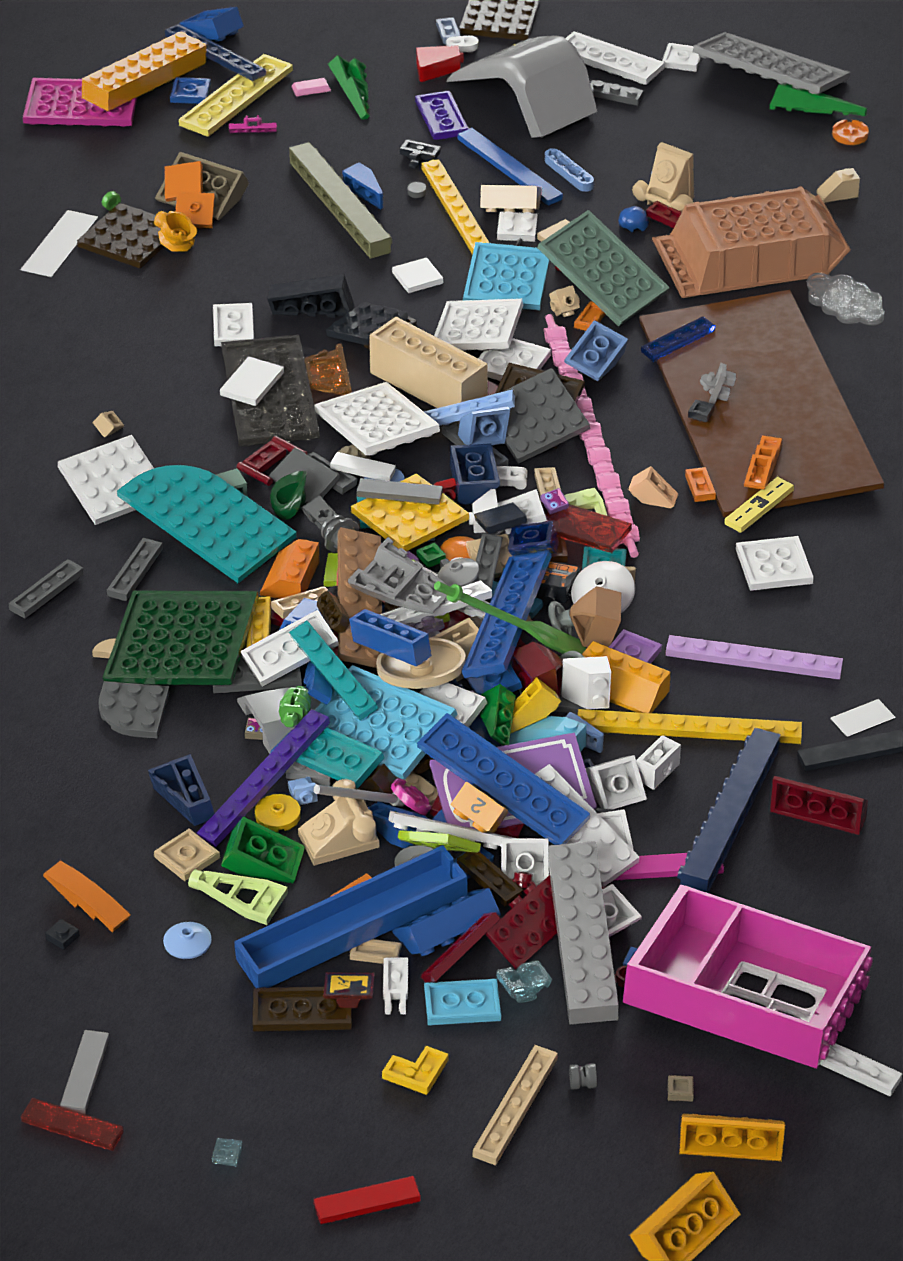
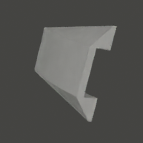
M389 537L378 547L374 560L363 571L358 568L348 579V583L352 588L371 597L396 606L433 614L447 598L446 594L434 589V584L437 581L444 582L432 572L427 573L422 569L423 565L420 562H413L408 558V553L404 549H397L392 545L393 540Z
M289 688L269 690L237 698V702L245 715L253 714L263 731V744L269 754L294 728L286 727L281 722L279 715L280 700ZM310 696L312 701L311 709L315 710L321 702Z

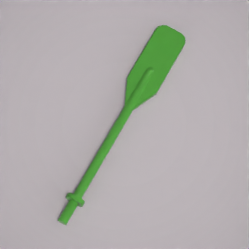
M439 581L434 584V589L446 594L450 602H464L527 631L546 647L564 654L568 651H577L582 654L586 650V647L582 646L578 638L541 621H525L463 593L462 587L457 584L448 586Z

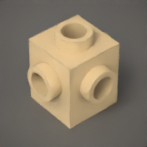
M573 285L555 290L549 294L551 299L550 306L556 316L563 314V317L574 315V311L580 308V299L575 294Z

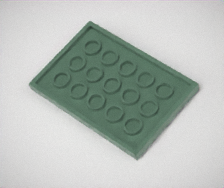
M589 210L540 242L537 247L618 326L664 295L670 288Z

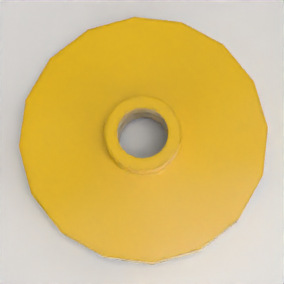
M273 794L266 796L255 806L256 822L275 832H278V829L290 830L300 820V805L294 798L288 795Z

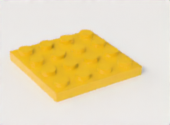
M417 473L400 481L431 485ZM443 493L439 505L366 498L351 506V513L383 538L389 537L393 540L392 545L396 548H402L405 551L469 520V513Z

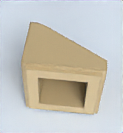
M113 411L101 413L93 421V424L104 437L124 427V424Z

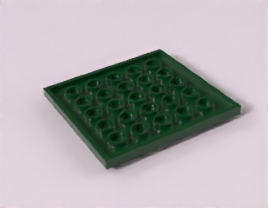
M133 591L109 657L103 681L158 685H232L242 655L241 651L244 648L258 603V591Z

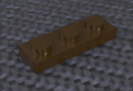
M465 852L457 858V864L484 889L490 888L493 897L504 907L508 906L518 896H522L523 889L481 852Z

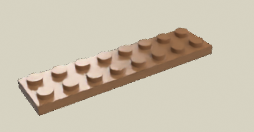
M340 527L338 531V599L340 604L344 607L350 618L364 609L380 615L382 614V600L352 588L348 583V579L358 568L364 571L374 560L377 549L381 545V536ZM349 624L345 632L338 634V658L342 661L377 668L376 661L380 652L353 642L351 626Z

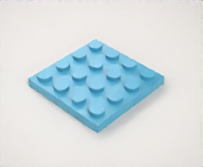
M475 242L463 301L522 299V309L540 310L550 260L538 248Z

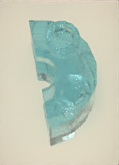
M538 960L521 964L517 971H513L509 967L497 970L496 974L497 979L511 998L516 999L518 1003H525L536 999V993L544 986L548 988L552 981V978Z

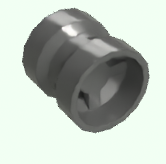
M588 1063L581 1067L577 1064L569 1065L571 1090L579 1089L582 1086L597 1088L595 1063Z

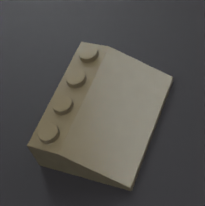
M179 152L173 165L201 161L203 193H215L213 219L220 220L242 198L249 184L244 173ZM164 180L155 199L176 206V201L167 202L165 200Z

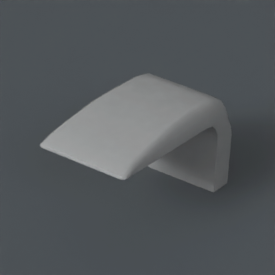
M543 36L527 39L467 65L452 73L447 79V82L498 77L505 79L516 94L531 137L545 136L597 112L584 61L575 46L561 36Z

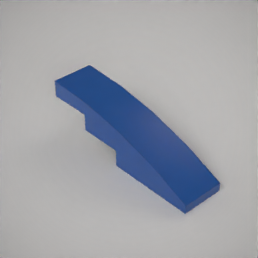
M309 661L303 683L306 684V689H308L310 696L327 705L331 700L333 688L313 663Z

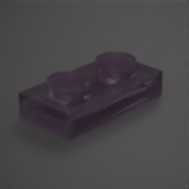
M426 616L421 619L422 622L416 624H405L428 634L445 628L443 620L434 616Z

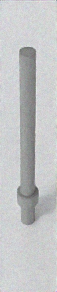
M315 785L313 788L315 794L385 802L399 807L405 805L394 792L388 794L325 785Z

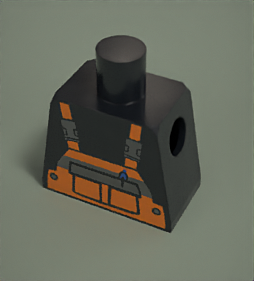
M549 562L537 592V598L541 599L546 606H549L553 601L567 603L571 597L573 582L580 573V567Z

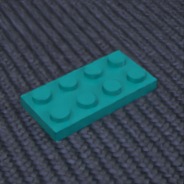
M326 727L295 762L335 780H352L356 785V789H358L385 757L382 751Z

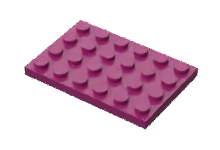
M32 78L23 114V123L32 125L131 126L137 97L106 111L82 98V79Z

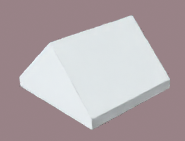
M501 839V871L510 879L514 878V872L533 874L532 881L536 885L541 883L549 876L548 839Z
M613 884L602 890L609 937L641 919L642 916Z

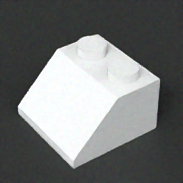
M607 656L563 659L561 696L585 709L609 708L611 670Z
M635 755L585 768L593 796L602 809H616L647 799Z

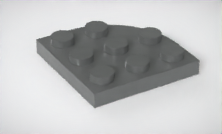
M104 681L99 696L101 718L111 725L112 730L123 735L158 739L170 694L169 686Z

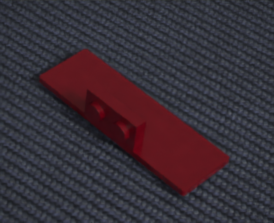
M550 875L538 885L533 882L524 890L526 895L523 898L520 896L515 898L509 904L511 909L486 932V936L515 969L524 964L557 933Z

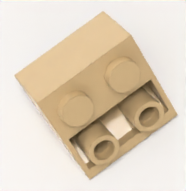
M467 618L432 638L446 639L458 644L463 648L467 659L479 629L470 618ZM463 673L455 678L456 681L464 678Z

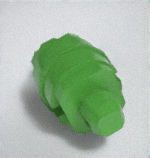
M304 686L290 687L280 700L279 715L281 722L286 727L292 728L297 725L311 709V697Z

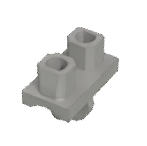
M721 363L716 376L713 372L702 375L700 383L704 386L703 389L705 391L709 390L711 394L709 403L715 404L717 399L727 401L730 388L722 385L733 386L736 380V373L726 371V364Z

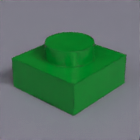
M435 543L417 550V557L427 568L439 564L440 560L446 559V554Z

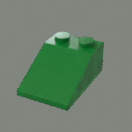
M242 817L231 833L221 866L241 876L293 883L305 846Z

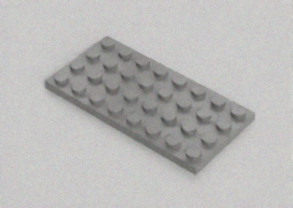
M726 32L694 45L692 51L701 58H711L716 63H727L732 68L745 69L747 73L761 74L763 78H773L778 83H788L796 89L804 88L812 94L826 91L848 80L850 75L848 71Z

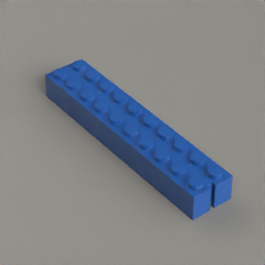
M442 845L234 941L236 960L255 988H269L467 895V875L457 862L454 863L453 857Z

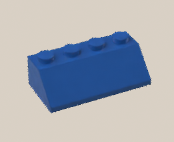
M490 888L473 890L457 900L393 929L392 932L411 954L420 953L421 956H425L434 952V947L439 944L445 946L454 942L455 936L459 934L462 936L483 914L496 912L497 915H500V911Z

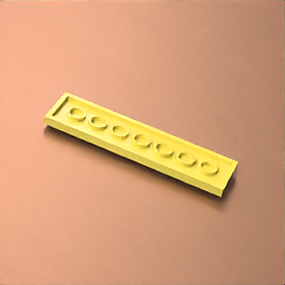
M263 54L253 63L266 69L265 76L251 81L237 74L179 119V126L205 136L211 135L292 72L293 64Z

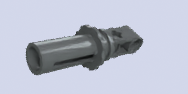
M321 496L316 497L302 507L307 518L321 530V536L325 539L324 545L332 553H338V531L340 527L359 531V525L356 521H353L351 518H345L342 515H337Z

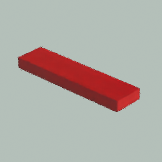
M411 1176L315 1198L314 1206L320 1224L419 1202L420 1194L414 1177Z

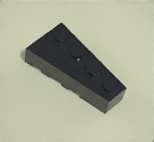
M345 274L270 285L267 296L272 314L298 315V313H303L315 317L316 314H322L335 318L336 315L345 316L346 313L354 310V302Z

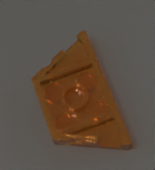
M337 344L336 349L328 353L325 349L316 355L305 358V368L310 389L339 395L351 393L342 344Z

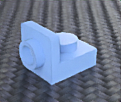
M310 777L288 781L290 794L299 805L317 802V794L313 791L316 783H312Z

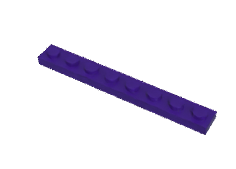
M311 709L197 832V835L210 845L217 847L239 823L241 818L253 808L331 723L329 717Z

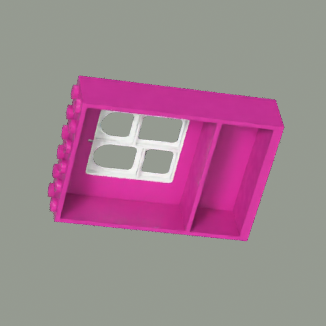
M680 885L627 964L623 1003L817 1069L820 1062L827 1059L830 1045H835L838 1031H843L846 1017H851L854 1003H859L862 990H866L870 977L867 976V971L870 970L873 962V957H870L871 946ZM743 972L768 980L760 994L735 986L734 984ZM783 984L811 994L815 998L816 1004L810 1008H801L771 998L776 987ZM730 995H735V996H738V997H741V998H744V999H747V1000H750V1001H753V1002L762 1004V1005H764V1006H766V1007H763V1006H760V1005H757V1004H754V1003H751V1002H748V1001H745V1000H742V999H739V998H736V997H733V996H730ZM778 1011H783V1012L792 1014V1015H794V1016H796V1017H798V1018L789 1016V1015H787V1014H784V1013H781V1012H778Z

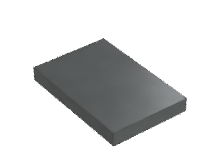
M296 447L269 475L273 482L276 483L288 474L296 471H306L305 503L307 504L318 496L323 498L340 479L339 474Z

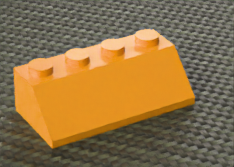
M594 641L582 653L584 658L607 656L611 670V703L637 713H652L670 690V671Z
M682 1114L679 1154L781 1161L785 1124L784 1121L771 1119Z
M714 1172L699 1173L687 1181L634 1230L630 1237L642 1256L649 1261H692L740 1213Z

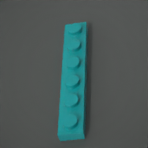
M305 621L289 632L294 642L359 721L378 709L376 702L308 621Z

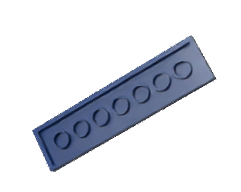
M448 713L417 742V747L465 782L473 784L475 788L508 809L507 812L554 845L566 844L590 819L588 811Z

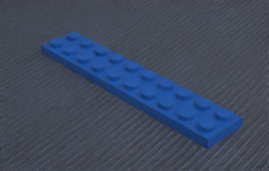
M543 550L509 557L490 605L526 621L551 560L550 551ZM486 613L463 666L462 673L464 678H479L487 674L497 675L505 672L523 629Z

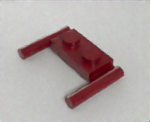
M274 436L272 441H269L243 462H239L236 468L270 486L273 479L263 474V472L286 456V451L291 452L296 447L307 455L308 452L278 436Z

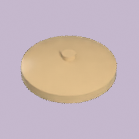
M429 638L432 656L416 667L380 653L376 661L377 673L384 682L401 688L418 689L434 687L447 683L462 673L466 662L465 652L461 646L452 641L441 638Z

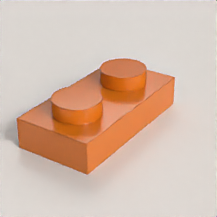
M706 467L687 469L685 477L695 502L715 500L716 492Z

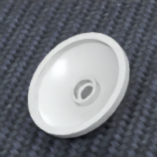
M600 561L585 567L576 576L571 588V597L574 604L596 586L621 592V613L631 604L635 594V583L631 573L623 565L612 561Z

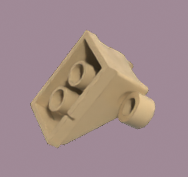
M661 142L657 146L649 186L646 182L639 180L632 189L634 196L639 201L647 200L648 205L659 201L682 212L686 204L694 203L692 200L694 198L693 154Z
M349 779L338 780L333 785V787L356 789L355 783ZM333 796L335 801L298 828V835L314 866L379 848V839L376 836V823L373 819L372 811L368 809L364 800Z

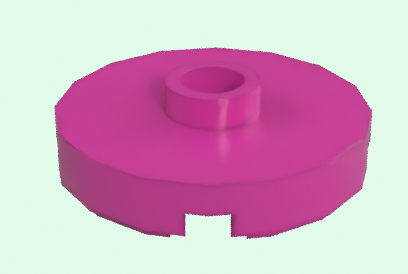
M396 779L391 785L395 795L412 810L426 815L432 807L429 805L428 798L415 786H406V780Z

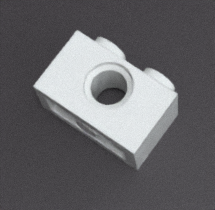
M662 735L636 760L642 784L655 789L680 764L681 744Z

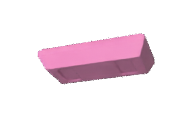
M325 78L296 82L292 85L296 97L331 91Z

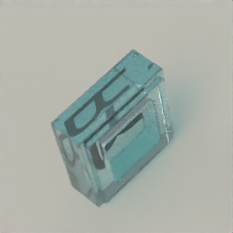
M217 1138L212 1155V1163L237 1166L242 1150V1141Z

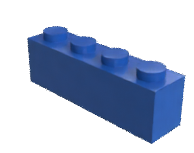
M366 609L349 619L353 642L416 667L432 656L428 633Z

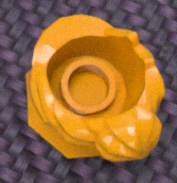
M160 211L157 213L154 224L161 229L158 232L160 243L172 252H187L194 245V237L197 234V229L191 223V220L180 212L169 211L166 213Z

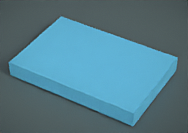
M497 979L424 983L428 1025L501 1021Z

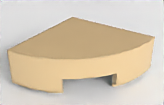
M116 639L104 640L97 644L92 651L93 657L109 658Z

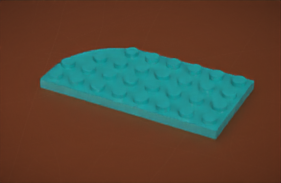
M185 465L154 468L139 474L117 490L119 498L237 583L245 579L297 537V532L217 475L201 468Z

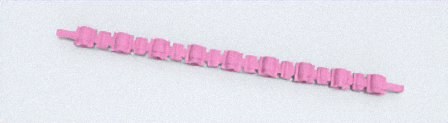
M551 314L546 315L545 319L548 328H544L546 343H550L554 366L558 367L560 375L583 380L582 374L578 373L577 369L564 363L565 358L571 352L567 342L565 327L556 325ZM583 388L577 406L589 422L590 429L579 434V437L584 440L588 462L591 466L593 465L598 490L602 491L605 500L607 515L612 517L616 541L619 544L624 543L629 550L630 556L635 558L639 554L635 542L640 541L639 530L635 524L633 525L629 502L626 498H623L619 475L614 472L610 450L605 447L601 425L596 422L591 398L587 397L586 390Z

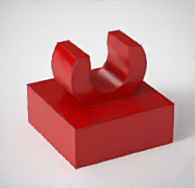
M454 478L434 483L436 486H443V494L449 495L452 501L455 500L456 494L454 490L457 485Z

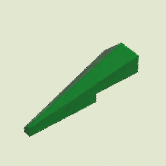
M337 55L328 65L360 118L368 119L370 117V114L367 113L369 104L366 103L369 99L368 84L364 80L367 77V74L364 72L366 65L356 58L348 62Z
M788 83L778 85L770 104V109L773 110L781 107L786 108V111L794 109L832 114L836 111L843 112V115H867L866 107L823 93L812 94L807 89H796Z

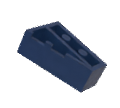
M191 754L148 770L153 788L194 826L208 821L215 814Z

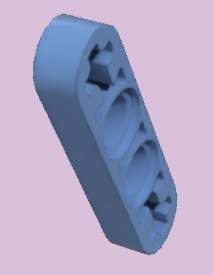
M548 149L545 152V163L581 191H591L594 188L593 176L560 150Z

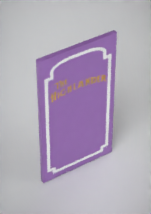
M575 732L497 747L534 774L550 764L593 809L597 808ZM430 760L429 765L433 773L446 823L476 829L472 826L473 820L470 818L468 820L462 819L453 812L455 808L450 805L465 784V781L436 760ZM508 813L498 828L523 824V822Z

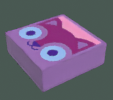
M560 488L540 496V500L550 515L569 507V503Z

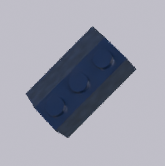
M491 443L450 446V468L452 478L455 479L457 485L455 492L458 504L474 503L489 490L500 486Z

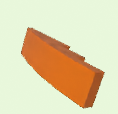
M761 437L760 444L757 445L755 454L752 455L744 487L765 490L780 453L782 438Z
M61 860L43 874L75 908L80 906L93 920L98 918L111 932L126 922L131 915L97 884Z

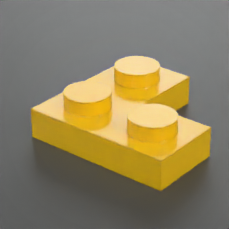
M426 1046L416 1063L392 1055L382 1071V1079L427 1095L447 1064L448 1054Z

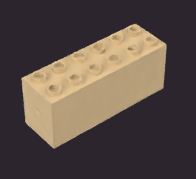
M394 317L370 334V373L436 408L487 396L488 364L398 317Z

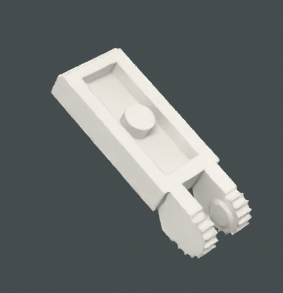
M384 958L383 1000H385V1014H391V1000H400V1014H406L408 958Z

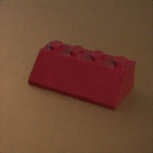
M774 776L770 812L857 835L860 834L867 816L868 800Z

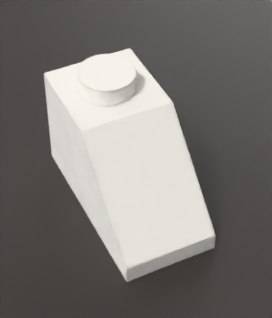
M495 489L489 490L472 503V512H469V525H473L474 533L485 532L475 521L474 514L498 507Z

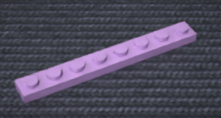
M669 635L666 647V656L832 679H840L843 658Z

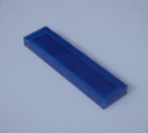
M702 316L641 346V352L650 360L655 361L714 332L715 325Z

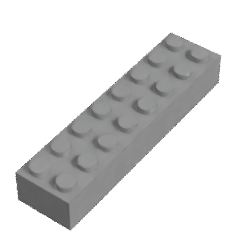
M596 842L548 846V863L569 1025L618 1020V999Z

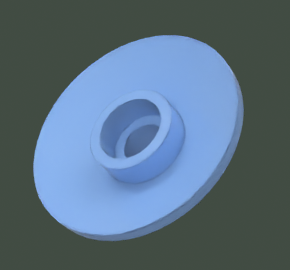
M195 922L178 923L168 929L164 935L166 951L172 956L181 959H192L201 956L211 945L209 930Z

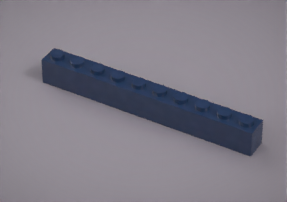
M754 728L751 736L747 735L744 750L740 749L737 763L732 764L730 777H726L724 780L723 791L717 794L715 807L711 806L708 820L702 823L700 836L696 835L694 839L693 850H689L686 855L685 866L681 865L677 878L680 879V885L709 893L779 752L781 734Z

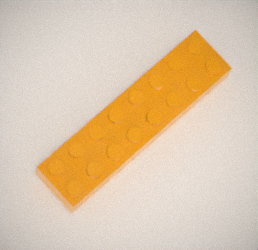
M177 32L156 44H152L133 55L82 78V98L106 111L116 108L205 64L206 44L186 35L184 32Z

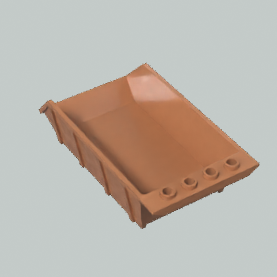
M802 186L789 190L766 191L755 195L728 197L727 199L700 203L698 201L693 204H686L670 235L652 237L681 298L827 276L851 250L821 196L818 194L815 197Z

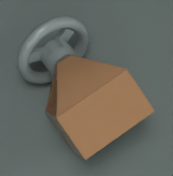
M596 586L566 611L560 603L553 601L549 604L548 608L551 625L560 631V628H562L565 633L571 636L572 627L574 626L584 647H588L593 641L609 647L621 622V592Z

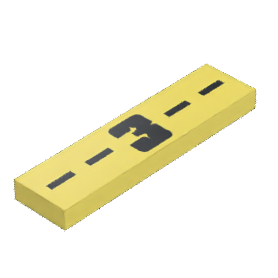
M776 477L766 486L765 490L761 489L726 517L725 525L742 533L793 492L794 485Z

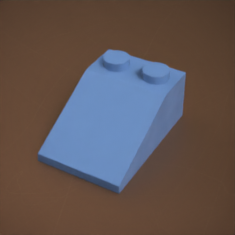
M594 320L565 358L564 363L599 381L616 365L625 353L628 339Z

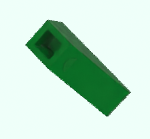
M499 684L481 694V696L486 698L487 704L481 710L480 716L490 737L502 746H506L510 742L516 695Z

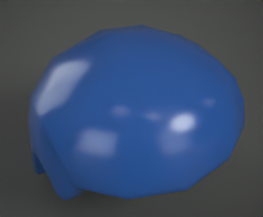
M638 206L622 210L618 220L622 228H627L631 232L635 228L644 231L649 223L646 212Z

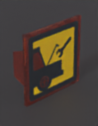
M326 973L323 998L336 999L339 1008H357L360 999H370L373 997L374 973Z

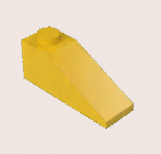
M537 677L515 700L511 733L546 718L557 709L561 702L556 692Z

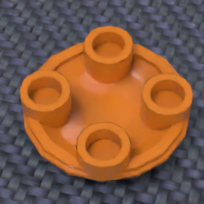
M465 536L449 538L443 542L440 549L446 554V558L449 561L457 557L470 559L466 542L474 539Z

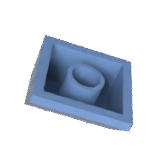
M503 407L470 412L460 418L458 436L465 445L488 443L496 445L505 443L510 408Z

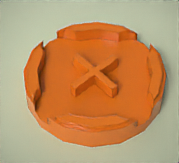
M841 120L833 126L832 135L840 143L857 145L868 139L869 131L867 125L861 121L852 120V122H847V120Z

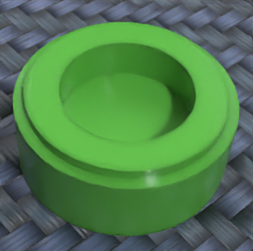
M115 191L108 192L102 199V205L109 211L121 202V197Z

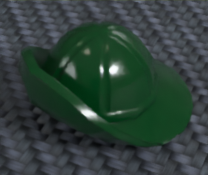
M296 471L279 479L272 488L270 496L271 507L274 513L281 519L288 520L292 518L305 505L306 471Z

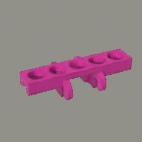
M246 115L244 124H229L230 133L277 132L276 123H262V118L257 115V118H248V115ZM248 122H257V126H248Z

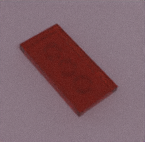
M570 504L567 509L551 515L547 513L545 515L547 521L537 526L539 531L609 553H613L632 530V523Z

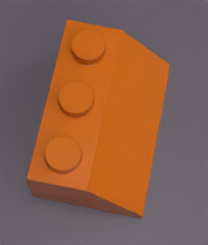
M298 539L279 551L260 591V595L281 599L307 591L320 562L319 542Z

